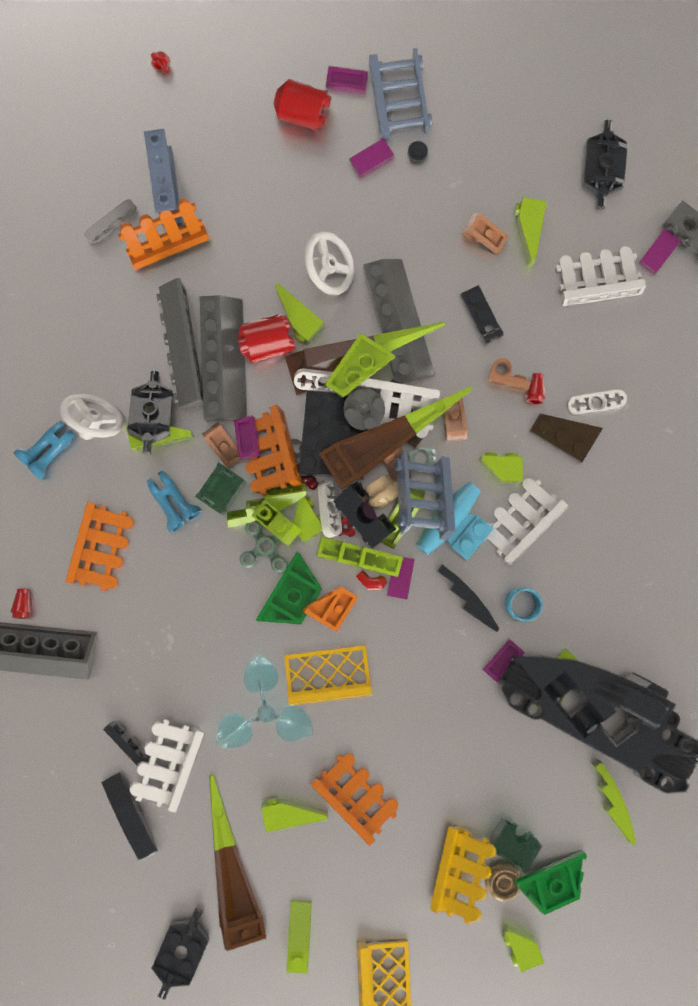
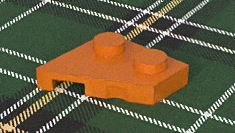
M339 585L305 607L302 611L337 632L358 596Z

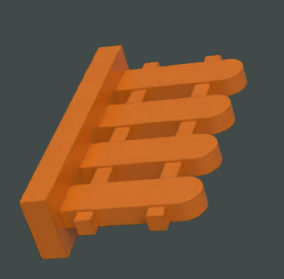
M181 199L178 201L179 209L175 211L158 212L160 217L153 220L149 215H142L139 218L140 225L134 228L130 223H123L120 226L121 233L118 234L120 241L125 240L129 247L125 250L134 270L210 240L202 219H197L194 210H197L195 203L190 204L188 199ZM182 216L185 225L178 227L175 218ZM163 224L166 233L159 235L156 226ZM144 232L147 241L140 243L137 234Z
M278 405L269 407L271 414L264 412L262 413L263 417L256 419L257 433L267 431L266 436L258 438L260 452L271 449L272 454L261 458L258 456L252 457L253 461L248 462L245 467L249 474H256L257 479L251 482L250 489L254 493H261L262 496L266 495L267 490L278 486L282 489L286 488L287 483L294 487L302 485L285 414ZM276 467V473L263 477V471Z
M87 502L65 582L74 584L75 580H78L81 586L90 583L101 586V591H106V588L112 589L118 583L116 577L110 575L111 569H118L123 564L122 558L115 556L117 548L124 549L128 545L127 538L121 536L122 529L131 528L134 522L131 517L126 516L127 512L122 511L120 515L105 511L106 506L101 505V508L97 509L95 508L96 504ZM92 520L97 521L95 529L90 528ZM102 523L117 526L116 534L100 531ZM86 540L91 541L89 549L84 548ZM96 543L112 546L111 553L95 551ZM81 560L86 561L84 569L79 568ZM91 563L107 566L105 574L89 570Z
M345 754L343 757L338 755L335 758L338 762L327 773L323 770L320 773L322 775L320 780L314 778L309 784L370 846L375 841L372 835L375 832L379 835L382 832L380 827L391 816L394 819L397 816L395 811L398 809V802L394 799H388L384 802L380 798L384 793L383 786L374 784L370 787L366 783L369 779V772L366 769H359L355 772L351 768L355 763L353 755ZM348 772L352 777L341 788L336 782ZM362 786L367 792L355 803L350 797ZM331 787L337 791L334 796L328 791ZM346 802L351 806L349 810L343 806ZM377 802L381 807L369 818L365 812ZM360 817L366 821L363 826L357 821Z

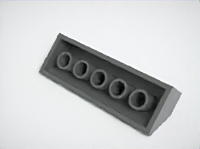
M381 259L363 264V273L381 334L421 326L402 259ZM424 336L391 351L395 358L389 364L396 383L405 384L435 375Z
M175 278L159 286L160 293L157 294V301L163 310V313L160 314L161 324L166 327V333H163L165 345H169L170 353H167L168 364L172 365L173 368L170 378L172 385L176 386L177 393H174V401L182 410L203 406V385L186 287L180 278Z
M221 295L199 296L204 419L206 422L234 421L247 417L245 356L241 354L237 340L241 324L244 323L243 300Z
M0 622V671L89 680L94 665L97 632Z

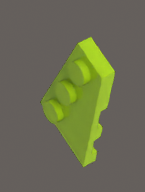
M360 333L325 385L344 397L392 361L395 355Z

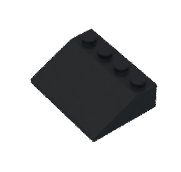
M307 390L299 473L303 475L333 477L319 453L336 442L367 431L352 427L346 420L343 407L349 395L342 397L337 393Z

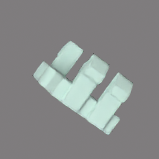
M432 447L407 451L408 462L417 463L415 455L419 452L424 453L427 457L424 464L434 465L436 462V457H433L435 449H432Z

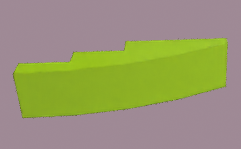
M305 483L298 487L291 485L284 489L279 487L267 490L265 498L246 501V509L227 512L228 528L256 521L251 515L264 500L278 511L292 505L306 495Z
M322 536L316 554L317 557L396 577L399 576L403 560L401 556Z
M597 759L592 763V766L604 780L597 786L609 801L603 808L628 842L634 846L636 839L624 799L604 764Z

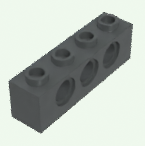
M682 200L664 222L663 226L670 233L679 237L685 246L692 247L698 252V211ZM684 223L689 224L691 230H687L684 227Z

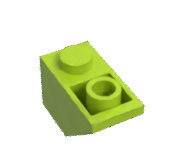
M485 452V456L480 457V463L499 482H523V457H518V453H505V456H497L496 452Z
M302 497L298 500L293 523L302 530L299 536L303 543L322 532L320 514L316 516L312 510L315 505L310 497Z
M266 500L251 515L287 546L302 531Z
M508 925L503 926L505 933L502 934L506 947L511 946L513 953L510 954L514 967L519 966L522 973L545 963L534 936Z

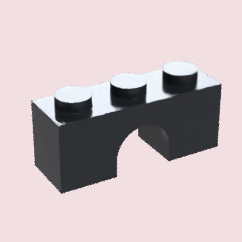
M356 481L336 497L333 502L336 504L337 510L347 517L351 527L356 529L362 535L363 541L373 549L394 532L396 528L384 513L375 519L369 518L364 514L363 504L370 497Z

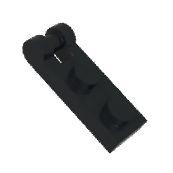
M479 285L460 294L484 344L490 343L491 339L495 337L500 338L504 336ZM491 326L492 330L487 332L485 327Z
M112 721L103 729L136 766L140 762L149 761L150 756L144 754L139 749L140 745L135 739L129 738L124 733L125 729L118 722L115 724Z

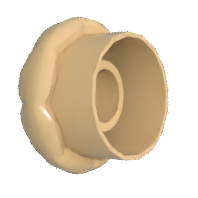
M389 475L375 480L365 488L366 493L370 497L368 503L373 508H382L398 497L397 482L394 483Z
M498 863L490 868L491 876L485 879L488 893L499 901H509L515 898L521 891L513 881L522 877L519 870L508 863Z

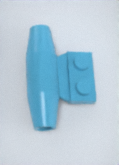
M467 482L453 494L456 532L448 539L451 548L465 560L472 556L494 529L479 516L469 514L481 493L471 482ZM438 513L431 520H438ZM425 528L416 545L429 555L446 540L439 539V531L437 529Z

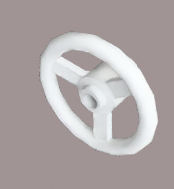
M320 231L313 234L306 243L304 253L305 267L310 279L318 289L326 294L340 295L346 292L353 282L355 272L349 248L340 237L332 232ZM326 240L336 244L343 254L346 265L337 263L335 257L328 253ZM318 242L320 255L313 258V249ZM334 272L346 275L345 280L338 287H331L324 283L326 276Z
M71 395L62 401L59 408L62 419L71 428L78 431V435L86 440H91L94 437L106 438L115 436L123 430L125 424L122 412L114 404L95 395ZM84 402L101 405L113 415H101L98 410L89 409ZM73 403L82 414L79 422L74 420L68 411L69 406ZM103 423H116L112 428L99 429Z

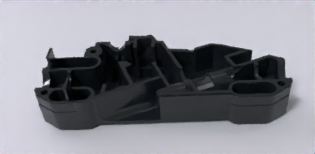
M542 655L511 656L505 672L498 680V688L511 708L531 719H541L633 770L634 775L664 793L670 794L687 791L690 786L687 780L698 763L696 760L698 758V740L677 729L680 723V716L673 711L676 704L667 699L669 695L668 690L634 672L622 677L607 670L569 658ZM574 689L585 703L578 711L569 715L558 701L566 693ZM515 693L521 696L518 704H512L510 700L511 696ZM537 704L538 710L536 713L530 714V706ZM616 707L638 717V719L626 717L628 726L614 738L601 724L617 712L614 710ZM593 726H597L595 730H593L590 733H587V731L590 730ZM669 729L670 737L664 740L662 737L663 731ZM688 739L689 744L687 748L683 750L681 748V744L684 740ZM645 767H649L648 771L646 772L645 776L643 777V775H642L643 769H644ZM667 777L666 783L661 785L662 780Z

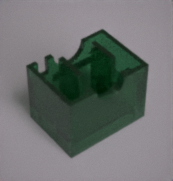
M218 462L216 468L195 497L224 516L235 497L241 492L247 482ZM225 469L226 472L233 475V478L229 477L221 470ZM203 496L207 497L209 500H211V501L214 502L215 504L212 505V504H211L210 502H208L207 500H204V499H203V498H204Z
M501 817L489 838V844L496 848L498 856L506 859L516 867H521L522 872L526 874L542 845L537 838L533 837L531 831L525 832V834L520 836L516 835L518 824L516 822L512 824Z

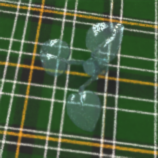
M262 656L255 657L248 664L243 679L244 685L249 692H260L262 705L257 710V717L244 722L243 717L236 713L224 716L218 725L216 744L223 748H236L245 745L252 737V730L247 724L258 722L259 720L269 723L274 719H279L276 724V731L286 741H296L313 734L308 716L299 707L286 706L280 716L275 715V710L267 704L263 690L270 691L276 686L278 673L275 667Z

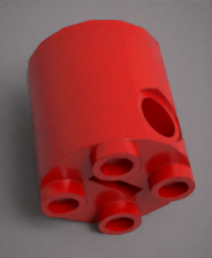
M288 79L277 89L273 105L278 120L297 126L309 127L317 132L319 128L323 129L326 117L323 114L325 108L329 109L332 97L328 95L327 90L316 89L311 85Z
M279 313L271 317L241 324L237 337L241 354L250 362L257 363L283 354L292 353V350L296 349L293 337L287 333L290 325L286 315Z

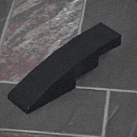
M441 564L437 572L453 582L448 590L465 601L461 608L495 632H498V625L478 596L457 575Z
M119 772L101 782L116 818L137 859L142 861L158 852L145 816L140 812L134 795L128 789L123 774Z

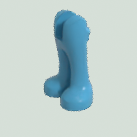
M59 421L50 427L29 449L18 448L13 452L40 480L45 476L46 468L50 462L71 443L75 436V433L69 430L60 439L57 437L66 427L63 421ZM49 444H51L49 450L44 455H42L37 461L33 462L35 458Z
M162 470L157 474L166 486L160 491L158 485L151 478L146 482L151 494L167 517L168 531L173 533L180 529L185 522L169 502L168 495L173 499L186 521L193 520L199 516L202 510L197 505L189 504L181 495L173 480Z

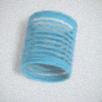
M516 588L507 595L505 608L512 618L528 622L533 621L540 615L543 602L540 595L533 589ZM526 590L534 597L535 609L528 617L519 618L512 610V599L518 592Z

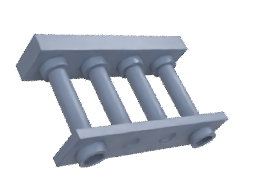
M413 48L412 59L382 63V61H378L377 54L369 55V68L381 139L389 140L390 132H393L394 129L423 125L424 134H429V128L433 126L431 113L428 114L420 69L423 68L422 55H418L417 48ZM414 67L415 78L392 82L381 81L380 74H383L384 71ZM417 86L418 98L391 102L384 100V93L386 91ZM420 106L422 117L391 121V119L388 120L387 113L390 110Z
M164 128L144 131L155 212L175 211L179 209L178 201L180 199L171 145L167 146ZM182 216L175 218L177 226L183 225Z
M403 451L394 462V469L397 471L399 503L397 523L400 526V534L405 535L412 526L437 529L439 531V539L448 540L456 532L450 458L442 456L434 465L408 462L407 451ZM409 470L432 473L435 476V483L409 480ZM410 488L433 491L436 494L437 502L410 498ZM411 507L435 510L438 513V520L412 517Z

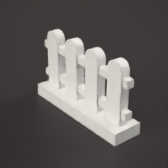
M624 246L620 249L619 256L612 257L611 251L607 249L602 250L599 254V259L592 260L591 254L584 252L580 255L579 262L572 263L571 257L567 255L562 256L559 265H556V271L561 272L563 284H560V290L564 291L561 297L562 307L642 295L646 288L645 279H641V272H636L634 260H637V254H632L631 248ZM614 263L621 264L623 275H616ZM594 266H601L603 278H596ZM574 269H581L583 281L576 282Z
M369 378L359 385L360 389L380 390V396L385 403V415L377 426L394 420L389 418L391 402L399 403L397 418L411 413L412 406H417L419 409L432 404L434 399H439L440 390ZM393 392L401 393L400 398L392 397ZM413 395L421 396L420 401H414ZM365 403L364 406H359L358 409L361 410V415L369 414L368 404ZM427 425L416 436L419 438L426 437L428 430H433V425Z
M530 478L525 479L522 487L526 492L522 496L517 493L510 494L508 502L511 507L508 511L501 507L497 508L494 511V517L498 521L493 526L488 523L494 529L484 542L488 539L499 549L496 553L499 556L504 554L506 556L504 562L509 566L568 507L563 500L557 503L555 501L557 499L555 494L550 496L540 487L542 482L539 480L535 482ZM529 496L533 497L541 505L537 511L525 501ZM515 510L527 520L523 525L511 516ZM547 510L549 513L543 518L541 514ZM532 524L535 528L528 532L526 529ZM501 525L513 534L509 540L497 531ZM518 539L520 543L514 547L512 544Z
M163 719V722H154L151 725V731L154 735H157V739L155 742L150 741L144 745V751L150 758L148 762L138 763L136 770L143 778L141 783H131L129 791L132 795L136 796V801L141 802L142 798L156 801L155 805L159 807L164 803L168 811L176 813L204 732L196 726H192L191 730H189L187 725H183L182 728L169 725V720ZM163 738L177 741L176 747L162 745ZM156 758L170 761L168 768L155 765ZM149 778L163 781L161 788L148 785Z

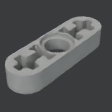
M130 199L123 201L85 231L84 236L91 244L98 242L136 212L137 207Z

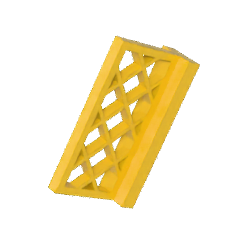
M366 645L284 655L288 702L290 706L372 696ZM354 651H362L363 659L359 665L349 659ZM333 654H340L345 658L338 668L328 661ZM314 656L324 660L318 670H315L308 664ZM290 659H299L304 663L297 673L290 669ZM346 661L356 667L349 677L340 671V668ZM363 662L365 671L362 668H360ZM326 663L335 669V672L329 679L319 673ZM305 666H308L315 672L308 682L299 676ZM358 669L365 674L366 683L357 684L351 679ZM290 672L294 674V677L292 679ZM337 672L347 679L342 686H336L331 682ZM317 674L327 681L321 689H316L310 685ZM298 677L306 685L301 691L292 692V683ZM349 681L353 683V685H346V684H347ZM328 684H330V685L333 686V687L326 688V686H327ZM309 686L313 690H306V688Z
M399 940L368 944L357 942L359 1006H385L390 999L397 1006H403L405 1003L406 1006H411L408 941ZM403 946V954L398 960L390 954L395 947ZM372 949H381L385 952L378 962L372 958ZM389 956L396 963L387 972L381 964ZM398 966L404 970V976L399 982L392 976ZM378 968L386 974L379 983L373 980V974ZM388 978H391L396 983L390 993L382 988ZM401 987L405 991V997L399 1003L392 996ZM379 989L387 995L380 1005L374 1001V995Z

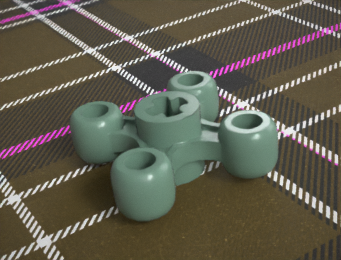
M257 520L246 523L245 531L248 535L255 538L256 545L253 550L245 551L240 555V564L246 568L252 567L259 557L265 556L270 560L273 571L277 573L284 572L287 568V561L277 553V546L282 541L275 535L266 536L262 532L261 524ZM252 524H255L257 526V529L254 532L250 531V526ZM266 540H268L272 547L267 549V552H264L261 544H265ZM247 555L251 557L250 563L244 561ZM277 561L283 563L282 568L278 569L276 567Z

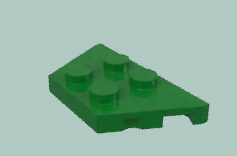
M299 552L295 553L256 618L257 621L299 625L304 621L307 614L302 610L317 599L322 588Z
M579 851L513 880L514 884L540 913L546 915L580 899L581 882L584 876V872L581 869L583 859L586 860L587 855L585 852Z

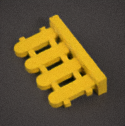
M460 826L448 827L430 906L431 911L435 913L446 911L448 916H453L454 913L465 918L464 923L471 924V921L475 922L481 919L482 913L479 908L475 907L476 900L485 899L487 895L485 888L479 885L481 879H488L491 876V869L484 865L486 858H492L496 854V848L489 844L490 839L483 838L481 841L471 837V832L466 831V828ZM467 850L479 855L477 862L466 858ZM462 872L473 875V883L462 879ZM461 893L468 896V904L458 900L457 894Z

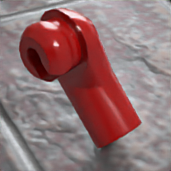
M364 570L356 576L368 590H381L387 584V579L384 576L380 575L377 578H370Z

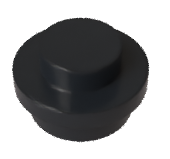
M415 141L410 144L408 155L413 161H423L428 155V147L421 141Z

